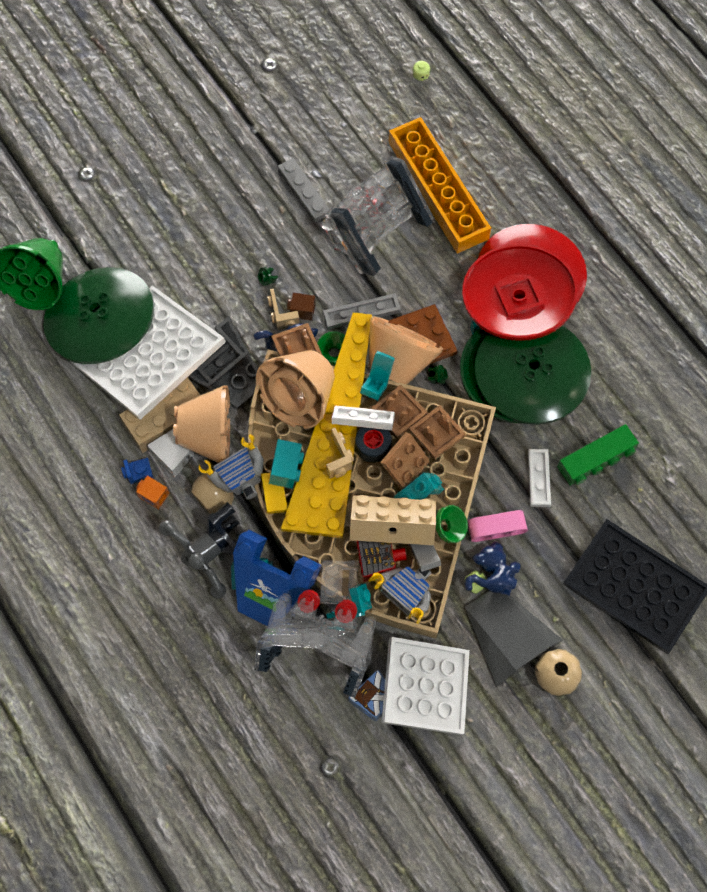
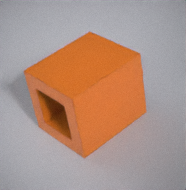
M148 475L138 483L136 488L138 497L158 510L170 494L166 486Z

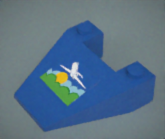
M247 530L240 534L233 552L238 612L275 629L297 604L300 594L305 590H309L315 584L322 565L303 556L295 562L291 574H288L259 559L267 538Z

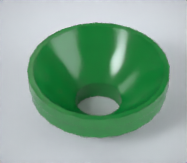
M336 331L325 333L317 343L322 356L331 365H336L338 356H330L329 351L334 348L340 351L345 337L343 333Z
M455 505L441 508L436 515V531L439 537L448 543L462 541L468 529L464 512ZM442 520L447 523L446 531L441 527Z

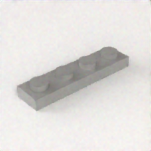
M294 158L278 165L279 172L314 222L331 214V210Z
M396 293L326 309L323 310L327 329L330 330L349 325L353 312L385 317L400 313L401 309Z

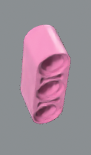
M522 510L476 517L467 521L471 542L515 536L528 531Z

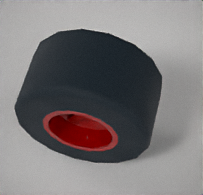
M361 427L355 438V448L359 457L371 463L382 461L391 450L392 438L390 432L385 429Z

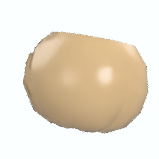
M203 473L197 477L191 491L199 503L210 514L215 513L226 502L232 505L234 499L233 492L227 493L216 487L207 477L208 474Z
M557 649L547 651L541 655L535 666V675L542 689L551 695L561 696L571 694L576 690L581 682L582 670L579 660L566 650ZM557 663L563 664L568 669V673L564 676L557 675L554 671L555 665Z

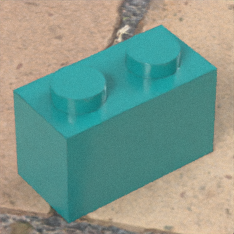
M278 439L269 484L293 489L294 482H299L301 470L297 468L298 464L303 462L304 452H301L302 444Z

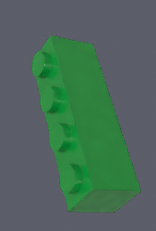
M625 424L561 459L557 468L569 486L575 483L579 485L587 479V476L591 474L595 476L602 472L605 466L609 465L611 467L617 464L623 456L627 458L633 455L639 442Z

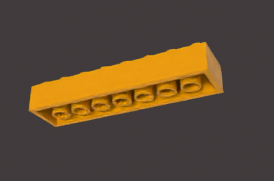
M419 117L389 130V145L399 161L405 164L408 170L407 174L456 253L458 254L489 240L491 232L489 223L423 119Z

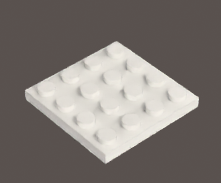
M396 637L389 638L382 723L463 735L465 729L470 650Z

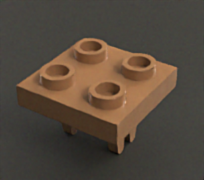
M308 323L271 336L279 357L306 350L315 351L322 355Z
M399 385L371 408L373 410L395 412L393 428L389 431L396 439L404 435L411 426L428 413L402 385Z
M440 405L409 428L412 436L434 460L466 436V433Z
M405 432L380 463L399 488L403 490L414 481L430 460L413 436Z

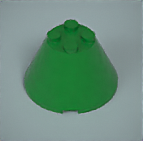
M35 238L0 248V291L4 295L7 293L16 300L14 303L27 309L46 310L53 307L61 297L63 280V256L57 242L44 238Z

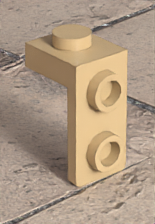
M274 288L270 289L271 296H267L269 307H273L274 312H271L272 323H276L277 330L287 329L289 326L299 323L298 311L279 314Z
M336 428L331 429V436L342 458L326 464L327 474L330 479L345 475L347 471L352 469V461H354L350 449L346 450L344 446L346 442L342 433H338Z

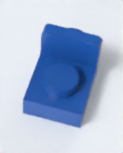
M148 458L130 463L127 459L123 460L125 467H121L124 479L128 478L130 484L144 480L147 475L154 478Z

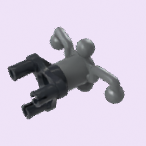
M228 502L215 513H211L206 517L207 531L193 543H190V540L175 528V524L171 520H164L159 526L161 534L165 536L171 535L183 546L182 562L195 570H202L208 576L212 584L210 593L216 599L224 597L226 587L220 583L217 575L208 566V563L222 552L233 555L238 539L236 541L232 540L228 535L232 529L240 524L233 515L236 511Z

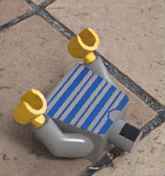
M249 434L251 443H247L243 437L241 444L244 448L214 465L215 470L211 469V463L208 460H204L209 466L208 469L204 470L199 465L200 472L207 473V477L216 487L227 493L234 492L236 495L244 493L246 499H252L257 495L254 486L261 482L260 475L263 472L264 462L258 447L253 444L255 438L252 434Z
M407 566L404 569L396 568L381 574L374 573L368 580L369 582L375 581L377 583L374 589H378L381 586V593L408 616V619L416 617L418 619L416 624L420 623L423 615L429 609L431 599L430 585L425 580L431 574L430 570L421 572L419 568L414 572Z

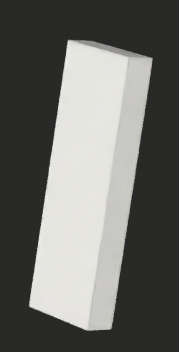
M335 406L332 424L392 430L395 412Z
M529 449L530 507H550L551 492L548 449Z

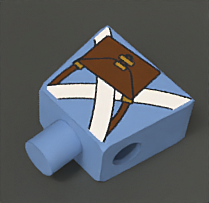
M379 670L359 687L358 692L356 690L349 696V702L375 722L382 716L385 679Z

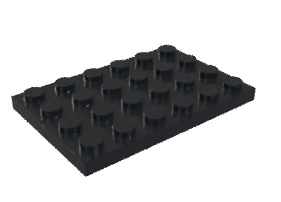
M606 519L563 582V585L666 654L670 653L707 595V584L608 519Z

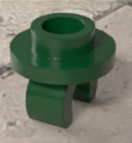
M262 267L259 269L257 278L263 286L276 282L278 276L271 275L274 270L273 268Z
M443 365L429 368V372L435 375L429 377L428 381L433 384L437 382L444 384L448 378L447 369Z

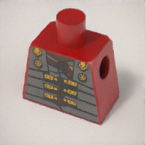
M357 541L363 583L368 582L374 573L381 574L396 569L395 562L406 560L405 548L393 549L392 543Z

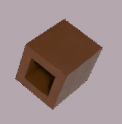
M293 292L292 299H288L287 310H290V312L298 311L299 319L313 321L316 298L314 295Z

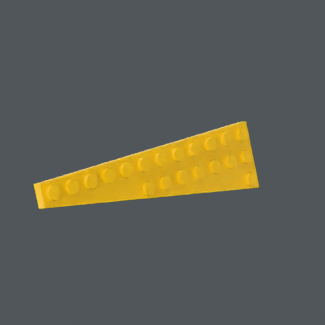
M352 313L334 368L335 379L325 414L314 428L301 467L299 482H296L281 531L343 538L352 469L347 471L342 477L330 479L327 474L326 464L342 458L331 436V429L336 428L338 433H342L346 442L344 446L346 450L350 449L354 457L355 438L358 427L332 424V415L335 406L360 408L362 397L360 391L364 382L372 314Z

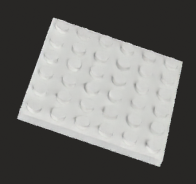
M154 286L149 288L154 300L153 320L147 333L136 346L122 356L103 363L79 364L71 362V364L140 420L226 342L224 337Z

